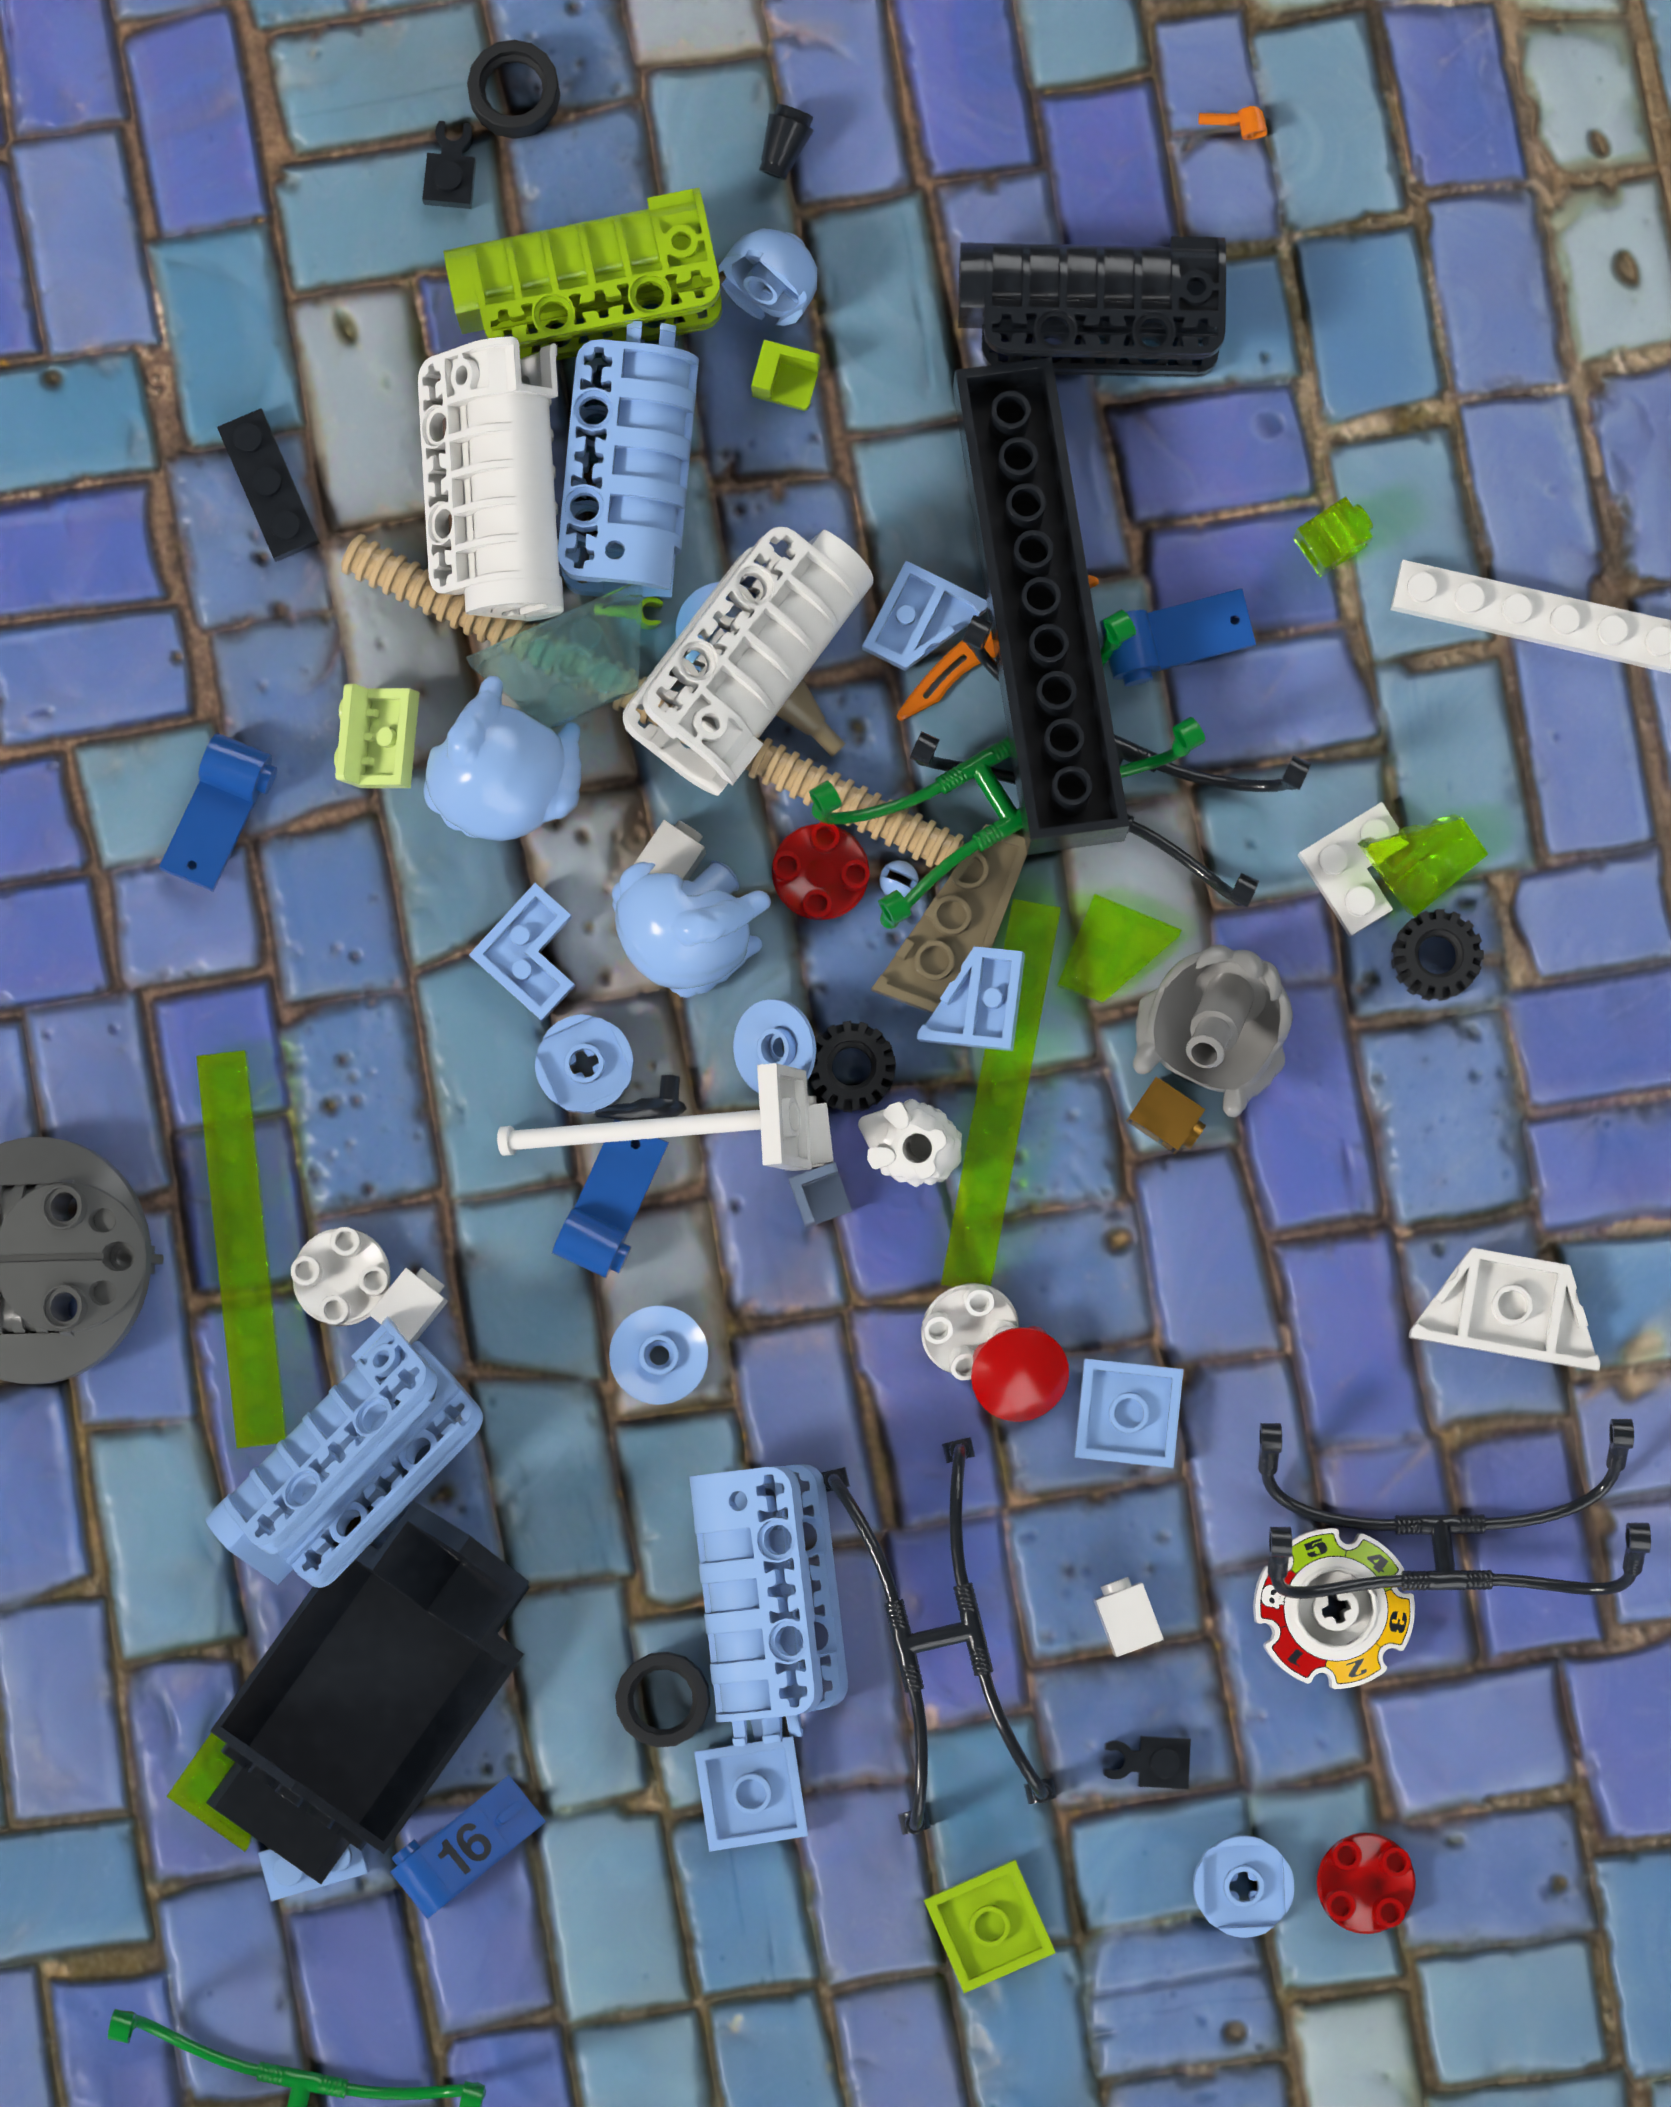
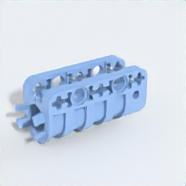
M633 321V323L627 325L626 341L591 340L585 343L578 351L575 363L558 542V561L562 569L563 580L567 588L576 594L631 600H643L647 597H656L660 600L672 598L675 557L682 551L699 358L696 355L677 348L678 341H675V325L661 323L659 345L645 343V340L641 339L643 322ZM595 353H602V358H595ZM599 371H602L601 385L605 390L596 388L595 384H593V379L597 378ZM596 400H600L607 407L601 405H592L585 407V402L588 401L592 404H596ZM599 416L605 418L599 424L592 425L586 423L592 417ZM585 434L589 436H601L607 434L606 439L602 440L596 437L595 441H592L585 436ZM586 450L596 453L598 463L594 464L592 471V482L596 484V487L587 484L586 479H584V473H588L590 467V454L586 453ZM587 496L593 497L595 500H597V502L592 500L576 502V498L582 497L587 499ZM587 511L597 514L589 521L576 519L579 514ZM598 530V533L593 536L590 534L583 536L577 532L580 531L584 533ZM577 545L586 547L589 554V560H586L584 567L580 569L578 567L581 563V549L577 548ZM578 581H587V583H579Z
M797 1464L690 1476L695 1534H697L700 1561V1582L703 1587L705 1605L706 1634H708L711 1659V1681L714 1686L717 1713L715 1714L716 1722H732L733 1746L748 1745L747 1720L751 1721L755 1741L763 1740V1744L783 1741V1716H786L789 1736L802 1737L803 1729L801 1727L800 1714L836 1706L844 1700L848 1690L827 1495L823 1475L817 1468L811 1465ZM798 1477L802 1481H809L810 1491L803 1492L802 1499ZM768 1489L773 1490L776 1495V1501L773 1495H766L765 1491ZM813 1507L814 1514H803V1508ZM803 1522L811 1524L817 1533V1542L808 1551L805 1550ZM819 1556L820 1564L810 1565L809 1570L808 1559ZM811 1578L815 1581L820 1580L821 1590L814 1592L813 1596ZM825 1606V1613H814V1608ZM814 1622L823 1624L829 1634L828 1642L822 1650H817ZM830 1656L831 1663L820 1666V1658ZM822 1677L826 1681H832L833 1685L832 1690L825 1692V1696H823Z

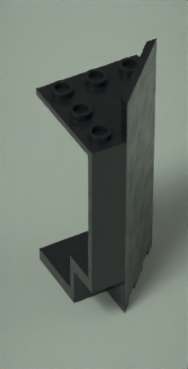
M413 1501L379 1550L369 1545L331 1584L322 1588L312 1587L212 1727L210 1732L226 1743L221 1752L232 1759L234 1764L206 1803L320 1884L326 1879L349 1844L362 1851L368 1843L385 1854L524 1654L498 1635V1632L529 1590V1581L469 1534Z

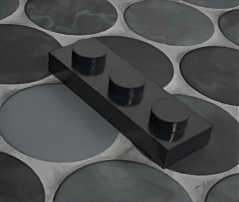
M262 408L218 426L217 429L275 562L319 544V539Z

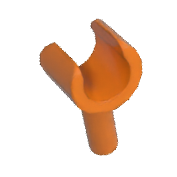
M1248 106L1240 109L1237 113L1231 112L1230 114L1199 112V125L1230 127L1240 125L1243 140H1255L1267 135L1264 113L1256 106Z

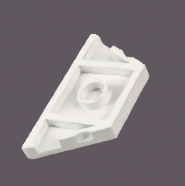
M1470 1248L1409 1332V1338L1591 1371H1599L1600 1369L1599 1357L1595 1354L1587 1329L1586 1315L1576 1293L1577 1286L1570 1265Z

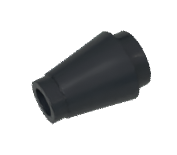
M777 104L774 114L769 113L761 157L762 162L759 171L772 177L786 180L789 171H791L814 131L810 128L813 116L796 108Z

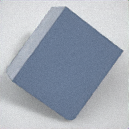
M835 1162L788 1178L806 1229L852 1212Z

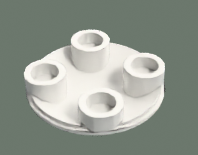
M349 1227L330 1229L314 1236L303 1246L291 1266L293 1289L302 1308L314 1319L332 1326L354 1325L369 1318L370 1311L390 1286V1266L383 1249L367 1234Z
M962 1284L943 1292L931 1303L922 1321L921 1338L924 1349L933 1363L942 1370L952 1373L956 1379L970 1380L975 1349L996 1334L1019 1327V1321L1011 1301L999 1290L984 1284Z

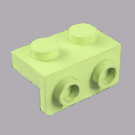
M357 684L344 685L343 699L339 705V742L334 754L335 777L337 780L359 788H411L420 692L410 688H365Z

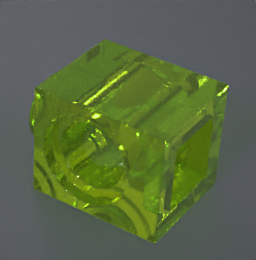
M1345 496L1297 528L1293 540L1321 578L1368 547L1373 538L1370 532L1373 529V524L1366 511L1359 504L1352 506Z

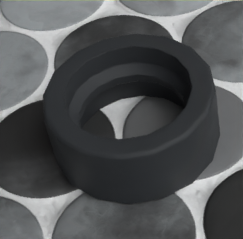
M515 39L496 42L479 54L471 65L467 80L469 99L474 114L481 125L495 135L511 139L532 136L545 128L557 113L561 95L556 68L548 55L532 43ZM521 63L528 65L536 71L541 79L543 90L540 101L534 109L526 114L517 116L503 115L493 109L487 100L485 91L487 80L495 69L504 64Z
M672 1652L650 1653L633 1662L621 1676L615 1694L617 1715L624 1729L637 1741L656 1748L677 1746L692 1738L704 1724L711 1704L709 1684L701 1669L687 1657ZM656 1670H669L678 1673L687 1681L692 1691L693 1703L689 1715L682 1723L673 1728L657 1729L648 1726L639 1718L634 1708L633 1696L637 1684L645 1675Z

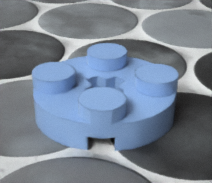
M584 1014L564 1018L548 1029L538 1047L535 1060L537 1080L546 1096L568 1112L591 1114L595 1113V1110L612 1106L621 1099L632 1082L634 1058L630 1044L618 1027L602 1018ZM580 1051H584L588 1057L596 1055L599 1061L598 1064L593 1066L594 1074L585 1078L582 1072L573 1074L571 1071V1066L577 1062L575 1054Z
M1235 1835L1221 1839L1204 1851L1201 1860L1195 1868L1193 1894L1197 1907L1210 1924L1230 1936L1240 1938L1255 1937L1265 1934L1275 1927L1274 1925L1281 1921L1284 1914L1289 1910L1294 1897V1878L1289 1864L1275 1847L1258 1837ZM1239 1872H1247L1248 1879L1257 1881L1258 1884L1257 1890L1249 1891L1247 1900H1239L1238 1893L1229 1889L1230 1882L1237 1880Z

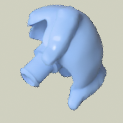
M488 676L481 683L478 695L466 705L454 725L450 728L446 740L441 745L432 747L430 750L423 790L427 806L432 811L440 814L449 828L461 830L466 836L472 838L506 841L525 836L545 822L562 819L577 807L582 780L581 760L579 757L580 748L578 745L580 726L574 722H567L562 730L556 734L553 730L515 708L502 705L503 682L498 676Z
M711 861L710 866L692 882L689 880L683 881L677 874H649L655 866L654 863L640 862L628 867L621 875L620 881L612 889V906L615 911L616 930L628 959L650 981L659 986L670 988L672 992L684 998L707 993L717 984L726 981L749 957L758 953L762 948L761 939L758 936L750 935L749 922L769 908L771 904L770 897L766 892L760 890L750 892L740 898L730 895L734 891H738L739 883L736 874L726 864Z

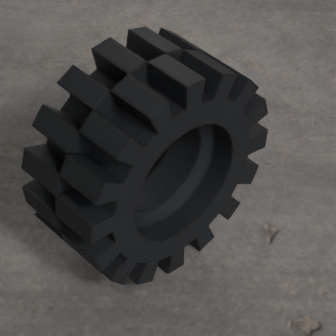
M1436 909L1434 912L1425 911L1418 914V916L1404 925L1392 945L1393 959L1391 964L1392 969L1397 971L1396 979L1400 984L1404 983L1408 987L1406 991L1412 995H1421L1423 1000L1438 999V1001H1442L1452 996H1457L1473 983V980L1479 975L1482 968L1480 963L1484 959V950L1480 949V943L1482 942L1480 934L1476 935L1472 930L1474 925L1469 920L1465 922L1460 919L1461 914L1454 911L1450 914L1445 913V909ZM1431 937H1441L1452 944L1455 949L1456 960L1451 970L1442 974H1434L1427 971L1421 965L1418 953L1424 940Z
M844 1021L843 1024L828 1027L827 1031L822 1035L819 1034L815 1039L816 1059L809 1081L815 1094L820 1100L825 1101L827 1106L833 1109H841L843 1112L852 1113V1111L856 1110L861 1112L868 1110L874 1104L877 1105L883 1100L887 1092L889 1093L895 1077L896 1060L890 1042L883 1037V1033L877 1028L873 1029L863 1022L858 1024ZM847 1048H856L863 1051L871 1063V1071L868 1078L861 1084L854 1086L839 1082L832 1071V1063L835 1056Z

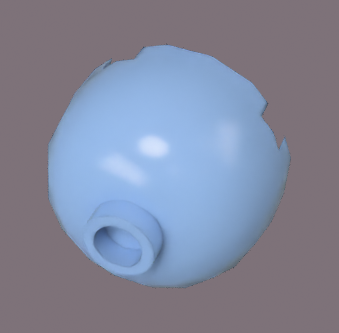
M762 228L743 235L733 245L718 266L719 273L724 270L726 279L723 281L722 286L730 298L740 308L757 319L763 320L765 317L764 312L773 317L780 318L776 325L786 326L796 323L812 301L817 290V266L809 250L799 237L780 230Z

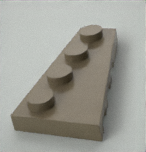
M1011 834L982 852L977 850L961 861L951 873L938 895L928 906L908 938H906L883 974L880 975L873 985L871 991L933 1014L941 1002L940 997L949 983L954 981L960 973L961 965L974 946L993 947L1027 856L1025 839Z

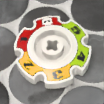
M1325 1528L1306 1532L1292 1539V1557H1289L1288 1573L1284 1581L1291 1586H1313L1367 1577L1401 1575V1572L1405 1570L1389 1549L1370 1536L1357 1534L1352 1543L1345 1544L1340 1540L1338 1529ZM1268 1566L1263 1568L1259 1576L1253 1601L1254 1621L1259 1624L1266 1623L1272 1630L1271 1638L1263 1646L1268 1655L1282 1670L1302 1682L1309 1684L1316 1674L1324 1673L1329 1679V1686L1333 1689L1351 1688L1365 1684L1382 1675L1387 1670V1666L1383 1662V1654L1386 1650L1394 1648L1395 1650L1403 1651L1408 1644L1415 1618V1601L1412 1593H1401L1395 1587L1332 1595L1335 1600L1344 1601L1346 1604V1608L1339 1611L1340 1620L1336 1622L1332 1616H1323L1322 1608L1329 1605L1328 1596L1308 1599L1288 1598L1280 1595L1274 1589L1271 1578L1267 1573Z

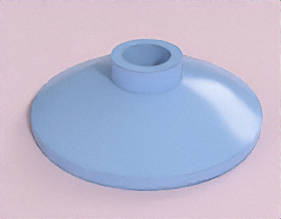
M780 999L759 1001L745 1011L737 1024L733 1041L734 1059L743 1080L757 1093H759L757 1065L778 1063L805 1070L808 1080L816 1059V1041L813 1029L803 1012L792 1003ZM782 1043H784L785 1052H783Z
M649 1306L630 1314L616 1329L609 1350L610 1366L617 1383L631 1397L648 1404H670L688 1396L703 1379L708 1364V1346L701 1328L689 1315L669 1306ZM657 1346L665 1347L669 1352V1359L663 1365H655L650 1359L651 1351Z

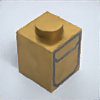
M1156 1076L1126 1122L1175 1154L1181 1145L1191 1149L1206 1127L1199 1119L1206 1109Z

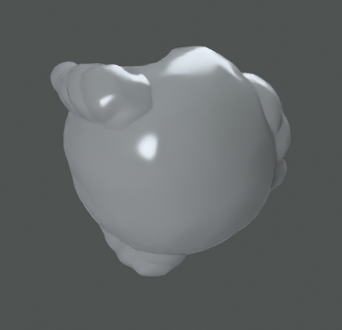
M1221 944L1210 946L1204 951L1191 954L1180 960L1166 974L1159 987L1143 996L1140 1000L1138 1017L1136 1019L1137 1053L1133 1060V1067L1138 1074L1149 1073L1160 1062L1173 1073L1206 1089L1223 1092L1224 1112L1229 1117L1239 1116L1251 1098L1266 1089L1285 1064L1283 1044L1292 1025L1293 1011L1290 999L1281 984L1277 968L1272 963L1262 960L1252 951L1231 950Z

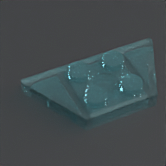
M627 584L467 656V661L470 667L485 679L488 676H498L503 682L502 693L538 722L550 729L558 727L639 689L642 585Z

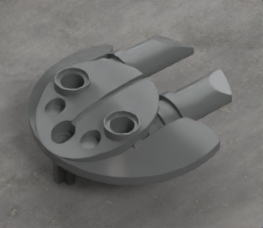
M27 1137L0 1144V1379L20 1384L55 1383L73 1378L95 1367L120 1345L131 1330L144 1304L150 1275L155 1274V1265H161L164 1261L162 1254H155V1246L151 1245L149 1228L143 1208L128 1181L108 1160L95 1151L71 1141L50 1137ZM75 1198L78 1207L75 1216L71 1219L68 1207L71 1200ZM74 1297L78 1307L75 1316L71 1318L68 1306Z

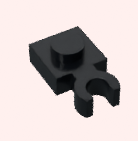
M439 121L436 126L435 135L441 148V154L427 153L422 196L423 204L472 209L477 162L475 157L463 156L473 143L470 123H464L462 137L456 141H451L446 138L447 126L445 121Z
M1140 1736L1139 1750H1131L1128 1745L1117 1740L1105 1742L1104 1749L1120 1751L1123 1754L1124 1761L1118 1769H1103V1775L1110 1779H1122L1130 1772H1138V1787L1189 1789L1191 1739Z

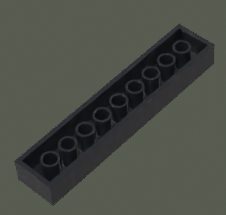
M1052 357L955 370L953 396L989 620L992 622L991 633L1027 855L1125 841L1129 829V821Z

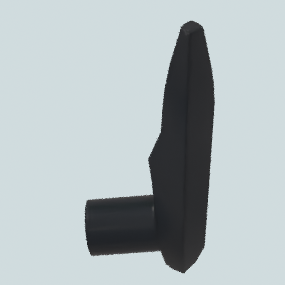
M661 1075L659 1098H641L632 1103L607 1106L595 1110V1116L609 1119H652L678 1116L687 1110L686 1105L679 1101L680 1077Z

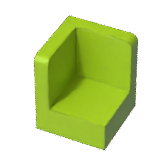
M764 340L751 384L752 397L802 411L808 410L820 370V355Z

